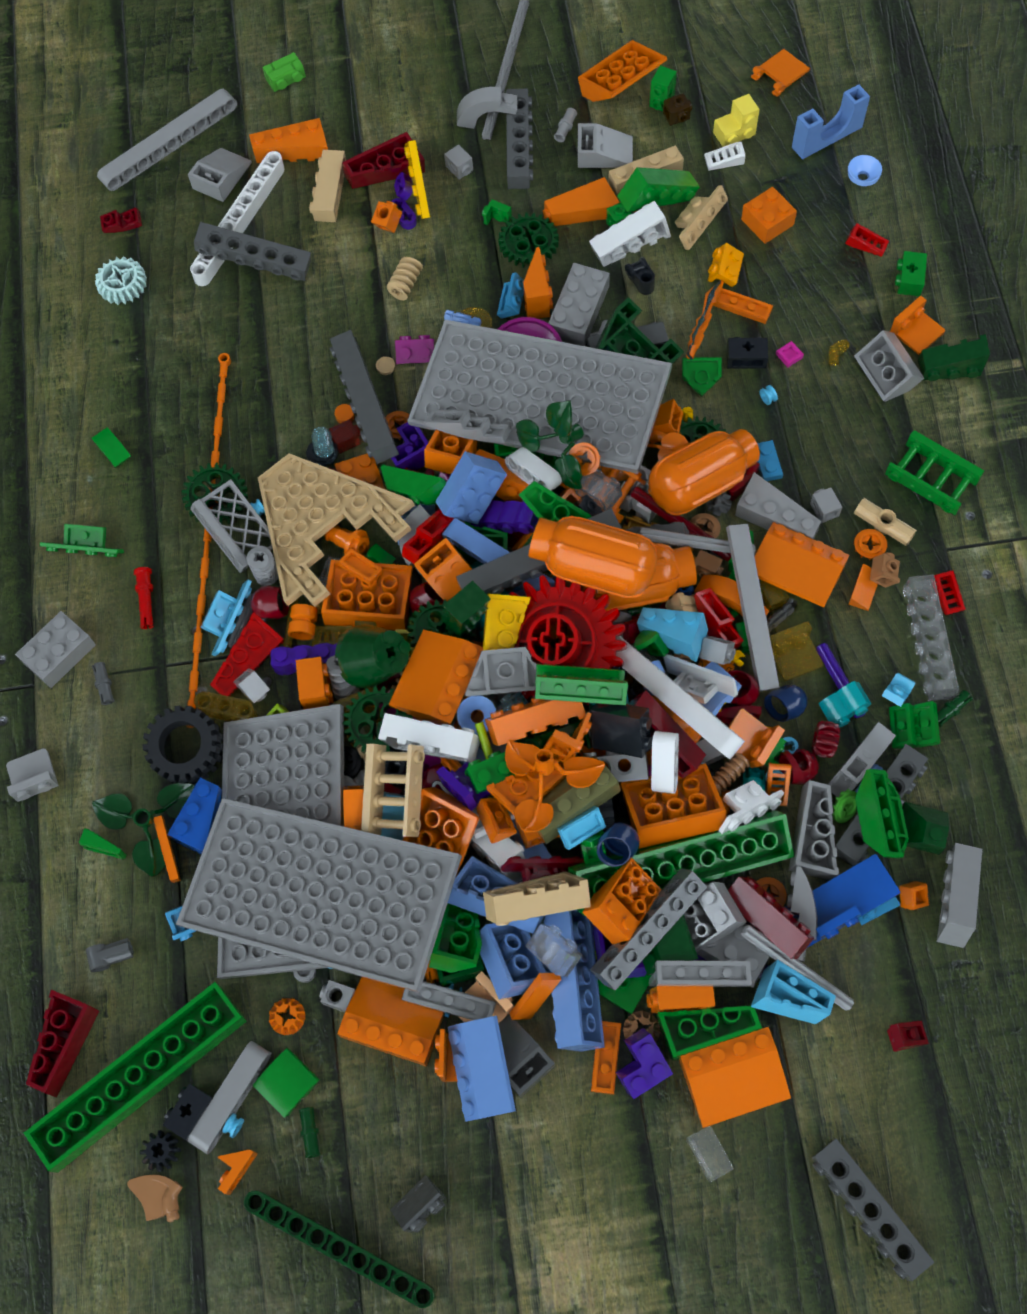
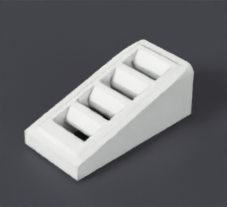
M736 142L705 153L704 157L708 171L743 165L745 162V151L742 142Z

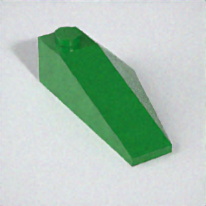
M535 481L518 494L538 520L542 517L557 522L568 516L585 519L592 517L589 513Z
M447 903L431 954L430 968L453 973L477 966L482 947L479 930L480 923L477 913Z

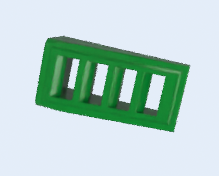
M84 828L79 844L85 850L123 860L126 858L127 855L119 847L93 831Z

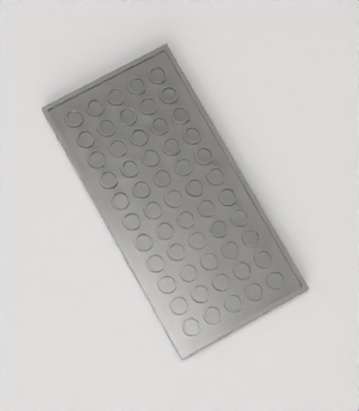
M445 320L407 422L411 426L435 431L436 429L425 425V421L432 410H468L470 417H489L491 424H509L511 432L505 443L495 444L521 448L522 445L516 433V424L524 419L534 421L539 427L540 436L555 433L554 428L547 422L546 409L551 403L571 400L572 425L575 423L579 424L584 432L583 438L575 441V445L585 442L591 443L594 447L598 448L599 455L601 456L600 466L638 474L672 370V363ZM559 436L539 440L540 448L536 452L561 457V453L567 448L568 444L562 443ZM587 453L583 456H578L582 459V462H592L587 458Z
M336 704L224 722L222 798L344 827V725L342 724L344 722V706ZM218 937L217 978L219 979L329 968Z
M222 798L176 925L420 993L462 856L458 853Z

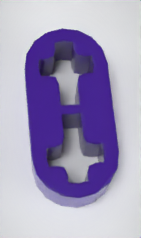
M403 172L397 176L394 187L397 197L406 201L412 194L413 184L410 176Z
M393 199L391 202L402 208L399 224L406 230L413 229L417 224L415 213L403 199Z

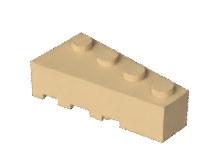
M561 872L483 892L486 919L497 926L508 925L512 921L527 920L533 917L591 907L588 879L568 872Z

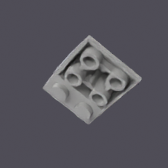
M578 123V168H618L633 162V136L597 123Z
M219 148L198 160L188 173V177L194 190L224 202L252 161Z
M712 882L707 885L704 892L684 913L696 952L729 935L746 923L745 918L724 883Z

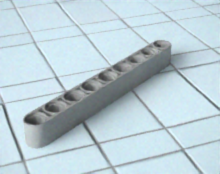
M219 89L102 167L98 171V179L110 191L117 190L235 110L237 101L225 89Z

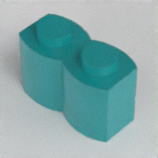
M853 681L818 704L828 721L843 727L850 722L849 719L852 716H860L866 713L871 702L860 683Z

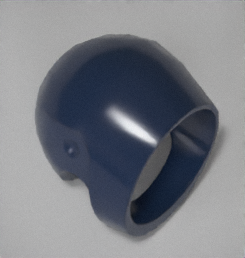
M797 685L782 686L771 691L764 699V705L768 714L780 722L801 716L808 703L806 693ZM772 696L780 699L788 711L787 714L782 715L774 709L771 702Z
M614 823L598 840V858L604 864L611 867L625 864L636 854L639 848L640 841L636 830L628 824ZM602 842H604L610 852L623 856V858L620 860L608 858L602 850Z

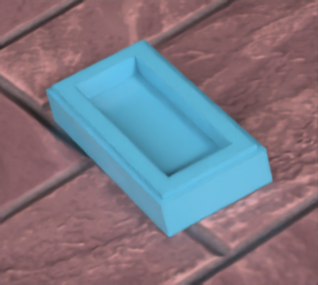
M593 806L557 828L565 848L570 850L606 828V824L599 808Z

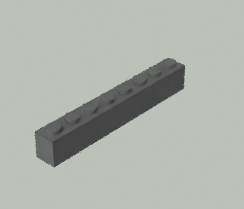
M349 330L330 338L332 344L330 351L333 358H337L334 362L338 371H342V374L339 376L343 385H347V388L344 390L348 399H352V402L349 404L353 413H357L355 420L359 429H363L360 434L364 443H368V446L365 448L369 457H374L378 464L399 455L352 331Z
M612 508L588 518L592 521L622 529ZM529 544L458 575L456 578L461 590L473 580L486 594L499 595L506 588L520 586L524 580L540 577L548 569L545 562L529 558Z

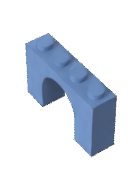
M860 85L845 91L838 113L824 126V120L814 109L797 117L792 148L801 159H804L861 129L870 96Z

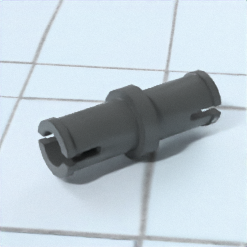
M94 663L91 667L96 680L94 685L98 689L101 705L112 704L115 701L110 687L112 682L108 678L105 663Z

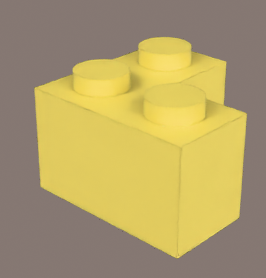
M750 94L733 100L731 113L714 121L713 133L722 147L756 135L760 109Z

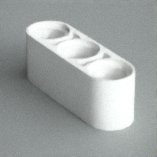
M524 447L519 448L505 458L507 468L528 485L535 481L552 491L562 483L560 474L554 468Z
M654 732L652 740V791L676 793L678 784V733Z

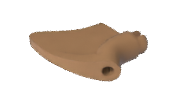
M144 1175L128 1181L129 1189L142 1203L146 1221L167 1216V1221L171 1223L180 1218L178 1213L180 1210L178 1195L183 1187L178 1182L161 1175Z

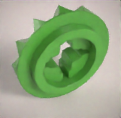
M847 789L845 792L841 791L840 796L836 797L835 803L832 804L833 820L838 823H845L854 816L857 811L855 801L857 793L855 791Z

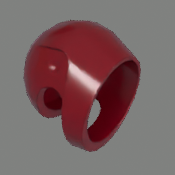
M424 582L411 590L408 604L412 612H419L420 605L426 608V604L429 601L433 606L435 599L442 602L439 604H443V599L428 582Z
M263 586L257 589L251 598L252 610L260 618L280 619L289 614L290 605L288 606L284 602L281 587ZM278 593L280 594V596H281V598H282V603H283L282 612H280V609H279V606H278V601H277Z
M729 671L728 673L731 676L737 675L734 679L742 685L738 695L733 698L731 704L735 706L752 705L759 696V685L755 678L743 671Z
M797 749L791 754L788 750H785L779 754V764L791 765L790 784L803 785L809 780L812 781L817 776L819 763L815 755L810 751Z

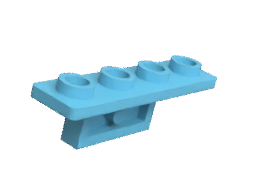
M248 579L242 584L237 598L220 590L216 592L200 627L219 637L211 655L216 656L220 652L223 653L228 644L226 638L236 627L234 620L244 609L242 602L244 598L249 597L252 591L250 587L251 580Z

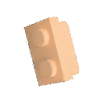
M481 971L475 977L476 982L465 993L495 1001L496 1006L493 1016H497L499 1024L513 1009L512 1002L514 1000L512 997L499 1000L489 974L486 976ZM459 1017L463 1022L473 1021L470 1019Z

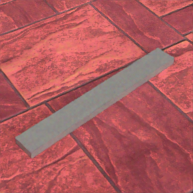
M748 524L729 525L726 527L754 677L759 685V691L775 690L780 687Z

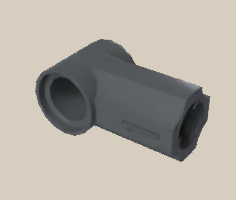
M128 938L107 945H93L86 949L90 972L104 971L110 968L112 964L134 957L133 947Z

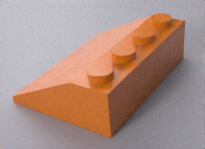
M631 40L578 77L582 96L592 102L611 99L667 61V57Z
M773 522L755 555V562L760 580L824 608L850 555L839 549L832 548L821 541H816L802 533L786 528L784 525Z
M331 560L326 589L331 595L323 600L321 610L324 625L354 627L361 624H369L394 631L396 629L406 630L409 616L408 601L411 592L412 566L375 563L383 568V573L370 587L341 568L338 564L339 560Z
M423 629L389 702V706L437 725H451L464 698L465 691L479 655L483 651V647L465 639Z
M706 763L700 764L696 771L683 779L678 775L675 794L652 791L651 776L645 780L620 783L631 827L636 830L639 836V849L718 831L726 819V809Z
M436 787L424 788L421 790V828L419 830V837L404 836L402 841L460 854L462 858L457 876L480 817L452 795Z
M361 977L345 1011L337 1034L343 1039L427 1067L435 1044V1037L438 1035L445 1012L403 1001L402 996L405 988Z
M769 1027L682 1055L679 1058L702 1128L791 1099L779 1054Z

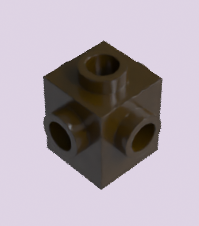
M684 93L664 100L663 114L670 126L690 119L692 104L690 100H687Z

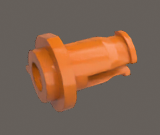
M336 525L325 533V540L331 541L336 546L344 549V554L351 548L363 556L368 551L370 545L367 532L362 529L352 532Z

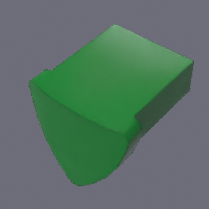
M374 544L365 556L374 563L393 564L396 559L378 544Z
M642 630L635 639L634 646L637 651L646 648L650 655L663 657L669 652V649L656 631Z
M603 830L580 843L585 864L601 861L597 855V843L604 834ZM602 842V850L606 855L604 842Z

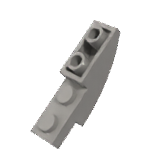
M878 722L828 783V785H831V794L839 797L841 791L853 790L864 777L866 770L871 769L896 735Z
M797 866L796 872L791 874L790 885H793L794 889L793 895L789 894L787 908H791L790 912L792 914L799 915V919L795 918V920L805 924L811 930L810 934L814 937L813 941H817L816 928H818V920L813 891L803 869ZM806 949L798 958L800 962H805Z

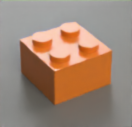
M771 187L743 205L741 220L766 244L794 225L797 210L774 187Z
M435 430L424 449L425 468L451 475L465 451L476 454L477 440L466 439Z
M314 657L296 660L299 700L303 709L329 706L331 703H334L333 691L330 690L329 685L331 684L330 674L328 673L327 664L323 663L322 658Z

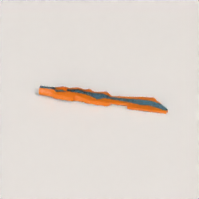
M723 280L719 281L705 294L702 315L696 319V326L692 329L693 332L689 336L687 359L692 360L704 338V332L712 317L710 312L713 304L717 303L724 284Z

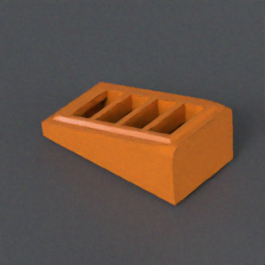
M769 763L765 792L771 795V791L777 792L782 790L784 794L780 799L782 802L779 806H787L791 765ZM773 770H785V774L773 773ZM772 777L784 778V781L772 780ZM772 784H773V785H783V788H782V787H771V786H772Z

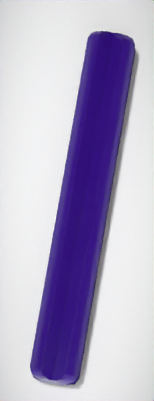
M826 643L817 646L816 651L838 689L849 684L829 646ZM864 713L863 715H860V716L854 715V717H855V718H860V717L864 716L865 713Z

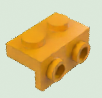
M728 243L717 247L712 254L713 261L708 270V281L713 282L715 279H719L731 287L735 286L744 253Z

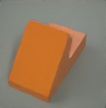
M245 1150L218 1156L220 1160L232 1167L230 1171H225L220 1178L219 1183L221 1185L218 1189L226 1195H231L258 1153L253 1150Z

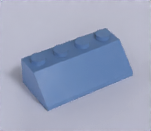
M497 1016L447 1027L465 1122L516 1111Z

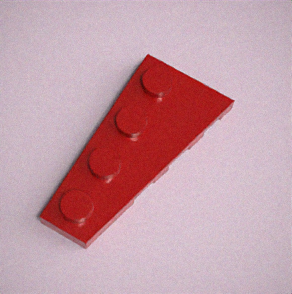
M253 612L249 622L243 628L239 639L233 645L230 654L225 662H223L210 686L227 700L238 689L233 681L248 668L255 671L271 655V650L279 647L284 642V639Z

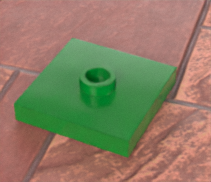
M646 974L645 977L626 978L616 990L605 986L598 979L599 995L632 1014L648 988L649 978L652 975L647 976Z

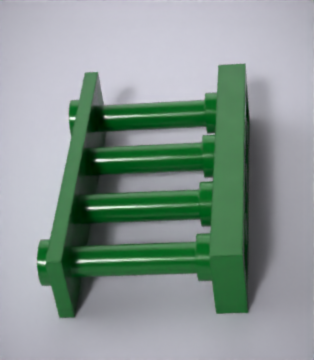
M913 430L906 443L909 450L898 465L892 462L889 463L885 475L892 481L899 482L938 505L943 511L956 515L962 504L957 500L969 483L974 486L978 484L984 470ZM919 453L927 459L914 476L904 469L914 455ZM933 463H936L945 469L933 486H931L922 479ZM954 473L961 477L962 480L951 496H948L940 491L950 474Z
M536 664L535 699L626 705L628 682L624 681L625 670Z

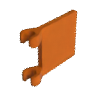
M783 49L762 65L755 66L752 70L754 74L751 75V78L757 81L764 73L776 81L773 86L775 90L772 91V94L778 97L785 88L809 72L810 68Z

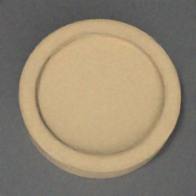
M381 357L376 362V369L382 375H389L395 370V362L390 357Z

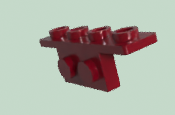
M513 856L508 858L501 866V872H521L523 882L569 871L568 867L584 863V858L574 856L569 859H561L560 856H554L549 859H541L540 856H534L529 859H521L520 856Z

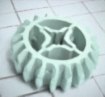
M116 256L114 261L109 259V263H103V268H98V273L95 274V285L98 293L111 304L115 302L119 305L120 302H123L126 305V302L129 300L133 302V298H139V293H144V288L147 287V277L143 267L132 258L127 260L124 256L122 259Z

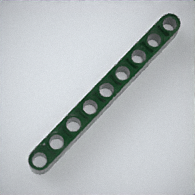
M251 1191L245 1196L244 1206L246 1210L419 1308H427L434 1303L436 1292L431 1285L264 1192ZM259 1195L262 1199V1204L258 1209H254L252 1199ZM276 1207H280L283 1212L282 1217L278 1221H275L272 1217V1212ZM297 1218L303 1221V1228L300 1232H295L292 1227L294 1220ZM317 1230H321L324 1233V1240L320 1244H316L313 1240V1235ZM339 1241L345 1245V1251L341 1256H337L334 1252V1245ZM359 1253H363L366 1257V1264L361 1268L355 1264V1257ZM379 1265H384L387 1268V1276L383 1280L378 1279L375 1273ZM402 1276L406 1277L409 1281L408 1289L404 1292L397 1288V1280ZM423 1288L430 1292V1300L426 1304L421 1303L418 1299V1292Z

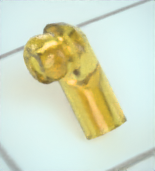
M846 339L836 342L829 348V365L836 366L839 364V356L850 346Z

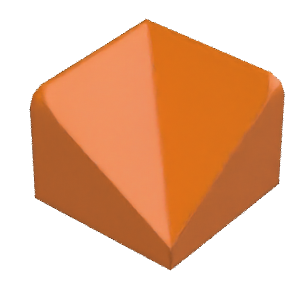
M913 881L899 885L900 905L902 908L915 910L929 906L927 883Z

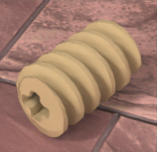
M412 257L401 258L390 282L387 284V290L393 297L399 300H407V295L411 292L410 289L413 288L417 277L420 275V271L423 269L421 262Z

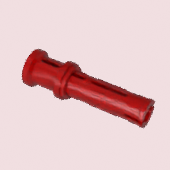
M138 567L133 572L136 576L137 584L135 585V591L138 593L140 628L147 629V625H149V629L154 627L151 605L153 585L150 578L152 569L149 567Z

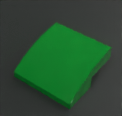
M929 701L916 705L906 703L901 707L898 705L889 707L891 732L896 735L892 740V748L903 749L905 744L912 748L940 744L936 702Z
M286 1048L252 1086L285 1118L290 1115L303 1098L307 1097L320 1079L289 1048Z

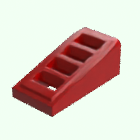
M856 223L850 231L845 244L882 257L889 240Z
M953 570L929 578L945 616L966 610ZM941 581H947V584L941 585ZM950 587L951 591H943V589ZM953 595V599L946 600V596ZM957 603L956 607H948V604Z

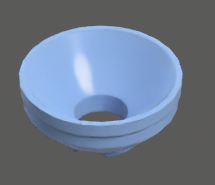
M869 155L854 157L848 165L849 179L859 186L875 184L882 173L881 163ZM865 174L868 179L861 180L858 178V175Z
M480 695L470 696L463 700L457 710V720L460 727L475 730L474 733L478 735L475 727L476 723L471 720V713L475 710H480L484 714V719L481 722L484 723L486 732H488L485 719L491 717L490 713L496 711L491 700Z

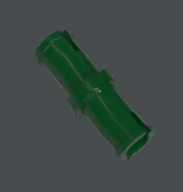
M962 690L951 701L945 702L944 707L937 712L939 727H942L953 716H957L960 710L973 700L972 697H969L971 695L966 690Z
M313 1107L299 1110L302 1127L300 1137H303L305 1158H314L320 1155L317 1138L319 1129L316 1128Z

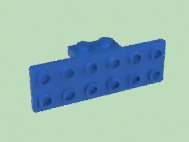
M876 854L813 890L818 928H816L817 941H812L808 947L825 937L828 940L840 933L838 930L842 927L847 926L849 928L859 922V917L900 894L899 888ZM793 914V915H794V916H793L794 919H795V918H798V919H799V915Z

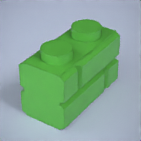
M294 52L262 67L265 79L274 92L283 90L288 85L300 82L306 77L303 64Z

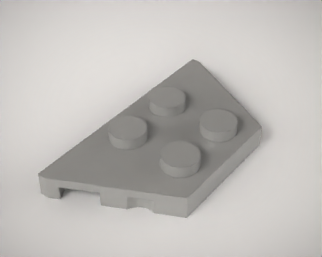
M519 647L481 651L465 691V697L536 690V663H534L527 648Z

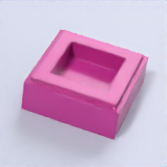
M792 341L776 351V355L787 368L801 360L804 356Z

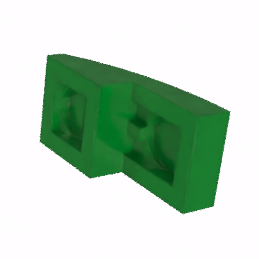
M108 427L91 438L115 469L131 458L129 452Z

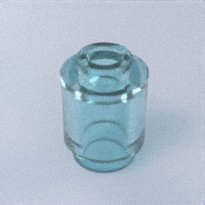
M326 427L315 428L311 436L315 455L327 458L334 452L331 433Z

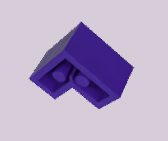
M407 422L397 428L404 443L397 446L399 455L391 459L396 468L405 469L407 467L412 471H417L425 466L424 449L428 441L419 427L411 426Z
M642 1028L624 1040L635 1060L617 1071L616 1074L626 1092L635 1099L673 1073L653 1037L647 1030Z

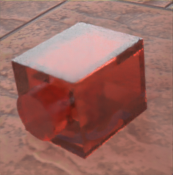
M350 419L329 428L331 439L336 444L339 454L361 444L359 436H361L360 430L357 425L353 426Z

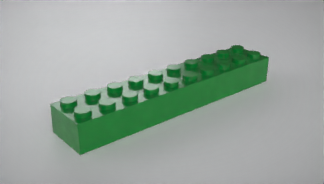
M774 810L765 813L761 817H754L748 824H740L732 832L729 830L721 834L719 831H714L645 848H638L632 858L662 890L681 868L693 871L704 883L793 858L794 852L786 814ZM615 854L607 856L608 858L613 860H620L623 858V856H618ZM602 861L588 864L584 862L570 866L568 870L571 874L588 879L591 900L593 895L623 865L611 867ZM585 908L577 909V911L583 914L582 912Z
M214 982L23 1134L47 1170L54 1173L60 1172L246 1023L247 1020L222 986Z

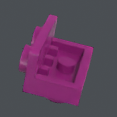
M420 335L419 339L411 340V336H400V340H395L396 364L429 363L435 339H430V335Z

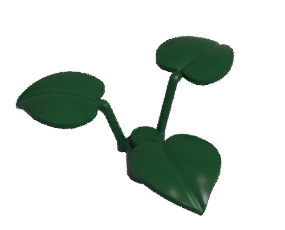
M571 400L551 403L546 409L547 422L554 428L555 433L540 436L539 427L534 421L529 419L519 421L516 424L517 437L522 447L530 452H536L540 448L539 440L559 436L562 443L568 444L567 448L561 453V458L555 461V470L560 474L563 484L573 489H582L580 464L574 456L566 455L575 445L574 442L582 439L584 435L583 429L579 424L575 423L572 425Z
M175 783L166 786L157 796V802L163 808L151 810L150 812L146 809H138L134 814L129 815L132 811V803L123 794L108 795L93 801L92 805L99 821L109 829L119 830L124 828L127 819H133L138 827L143 828L148 841H140L135 845L132 858L139 869L149 876L155 877L165 868L166 864L159 839L152 840L148 827L153 823V815L166 811L169 817L176 819L193 791L194 785Z

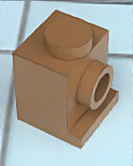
M700 550L695 559L696 574L701 578L703 575L722 576L724 568H722L723 559Z
M888 552L874 557L870 580L885 588L900 583V578H898L900 561L895 559L894 554Z

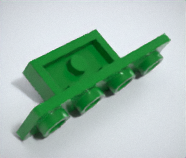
M64 524L63 543L40 542V546L46 547V551L59 552V548L66 549V553H78V550H84L87 555H98V552H105L107 557H117V554L124 553V549L105 547L106 527Z

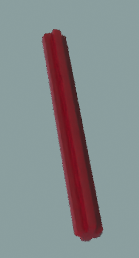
M636 486L631 492L630 496L669 523L684 522L690 535L714 538L681 515L668 514L656 504L650 494ZM712 551L727 562L731 559V553Z

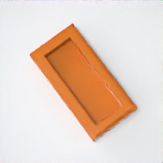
M352 548L338 561L341 568L370 587L383 573V568Z

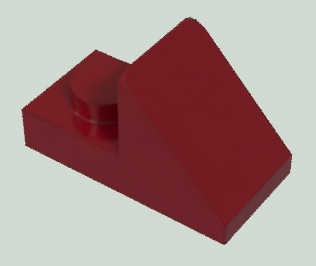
M922 1021L896 1023L890 1025V1028L887 1030L894 1052L929 1044Z

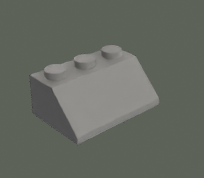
M882 330L854 355L885 402L910 391L924 379L895 333Z

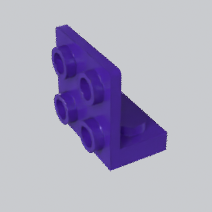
M466 762L455 772L453 770L449 772L442 766L436 771L442 785L471 811L477 807L480 799L491 795L487 790L476 793L470 778L465 776V770L469 762Z

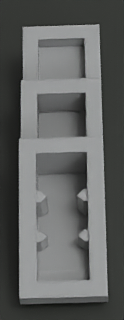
M432 410L425 421L426 426L444 433L483 442L505 443L511 432L509 424H491L489 417H470L468 410Z

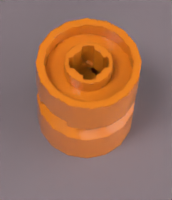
M308 604L292 605L290 613L292 621L289 622L288 636L297 640L314 639L316 626L313 623L317 621L318 609Z

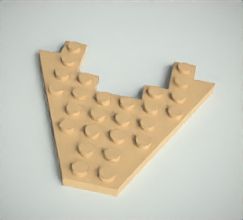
M287 454L258 477L282 596L288 606L303 594L314 607L331 595L309 567L325 556L314 542L344 518L356 530L371 518H374L395 543L411 531L410 526L401 517L415 506L411 499L295 455Z

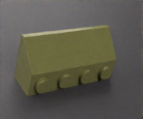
M606 765L597 781L591 786L576 788L569 785L565 778L543 797L542 803L552 805L554 811L551 823L544 829L537 831L546 844L559 836L557 828L593 806H601L621 791L619 782Z

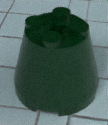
M361 624L346 630L340 636L335 649V658H338V664L342 672L340 674L347 683L362 689L373 688L404 669L408 662L411 647L409 642L405 641L403 636L395 631L369 624Z

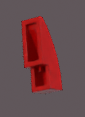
M438 509L418 526L416 534L403 544L402 557L413 564L416 563L444 539L442 533L454 518L444 516L441 509Z
M711 588L695 593L696 607L698 612L704 613L708 627V636L735 642L734 648L737 650L744 640L731 625L735 620Z

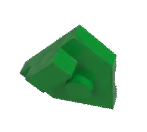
M682 357V379L701 397L704 396L722 377V357H691V359Z

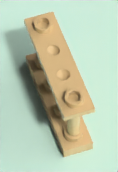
M366 744L361 831L381 835L382 828L403 829V836L419 837V830L421 828L422 773L425 759L424 746L408 745L407 752H386V745ZM386 761H407L406 775L385 774ZM384 783L406 784L405 797H384ZM383 806H403L404 819H382Z

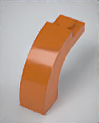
M703 575L694 592L697 593L711 588L723 605L732 608L743 616L736 581L719 575ZM764 606L765 614L767 616L769 610Z

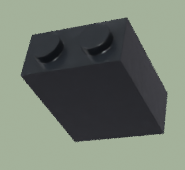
M596 703L590 709L594 749L643 758L651 750L653 737H651L650 730L652 719L649 716V708L629 704Z

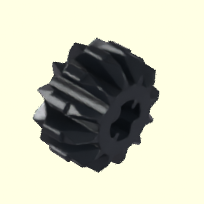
M158 1130L157 1136L154 1133L149 1134L150 1142L143 1140L142 1144L147 1147L140 1150V1154L146 1155L142 1163H149V1170L153 1171L156 1168L157 1172H163L164 1166L167 1169L172 1168L171 1160L179 1161V1158L174 1156V1154L181 1152V1148L174 1147L178 1144L179 1139H172L173 1133L167 1132L164 1134L163 1130ZM158 1147H161L164 1151L163 1155H159V1152H157Z

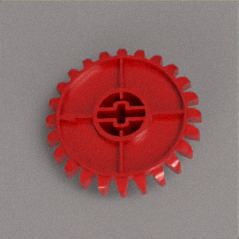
M544 575L540 576V590L538 591L527 581L523 583L527 597L531 598L527 605L525 617L514 648L526 647L536 664L612 669V667H622L624 665V661L616 656V652L626 650L627 643L617 640L616 637L622 635L626 628L624 624L613 625L612 622L619 617L620 611L618 608H613L606 612L605 609L610 603V597L607 593L598 600H595L597 589L587 587L585 592H583L582 585L573 582L569 588L567 587L566 580L556 577L555 587H551V584ZM514 592L509 593L510 596H519ZM567 626L572 629L574 638L567 636ZM556 636H557L560 640H562V642H561V643H556V649H555V648H554L553 646H551L550 644H551V642H556ZM539 647L545 649L544 659L539 653ZM535 690L520 692L517 701L519 703L523 702V704L528 702L532 697H535Z

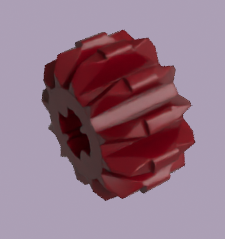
M820 721L817 724L811 747L814 755L823 758H831L835 755L840 738V727L838 724L831 721Z

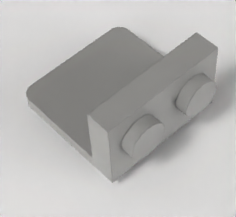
M44 748L9 761L6 764L12 784L7 787L8 793L17 802L59 786L49 753Z

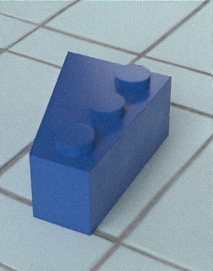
M200 778L167 835L174 842L202 855L222 800L221 788Z

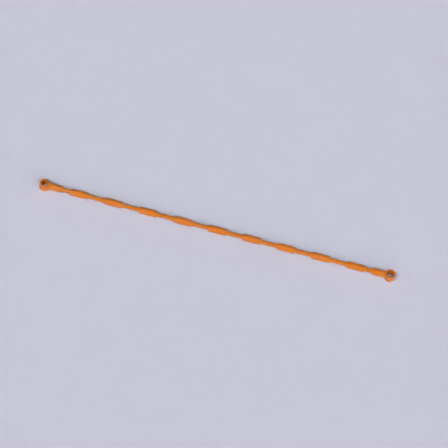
M222 353L218 357L220 363V383L218 384V409L214 424V450L211 455L212 468H214L216 463L219 465L220 452L218 450L219 440L222 435V408L226 392L225 378H227L228 366L231 364V359L227 353ZM216 479L212 480L211 483L215 484ZM205 528L203 538L205 542L204 554L201 559L200 569L201 585L196 615H198L197 626L194 633L192 651L194 653L193 668L190 672L189 682L190 699L187 703V706H191L196 709L195 693L197 692L199 678L198 661L203 635L201 633L202 628L200 627L205 614V587L209 572V545L212 540L211 535Z

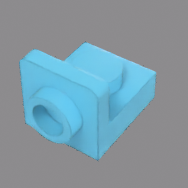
M896 673L882 696L901 707L915 686V682L900 673Z

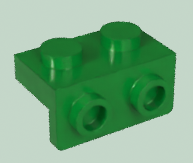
M497 751L489 755V759L484 761L477 759L468 764L465 776L470 778L477 794L486 791L487 785L497 784L510 775L515 776L507 768L505 752Z

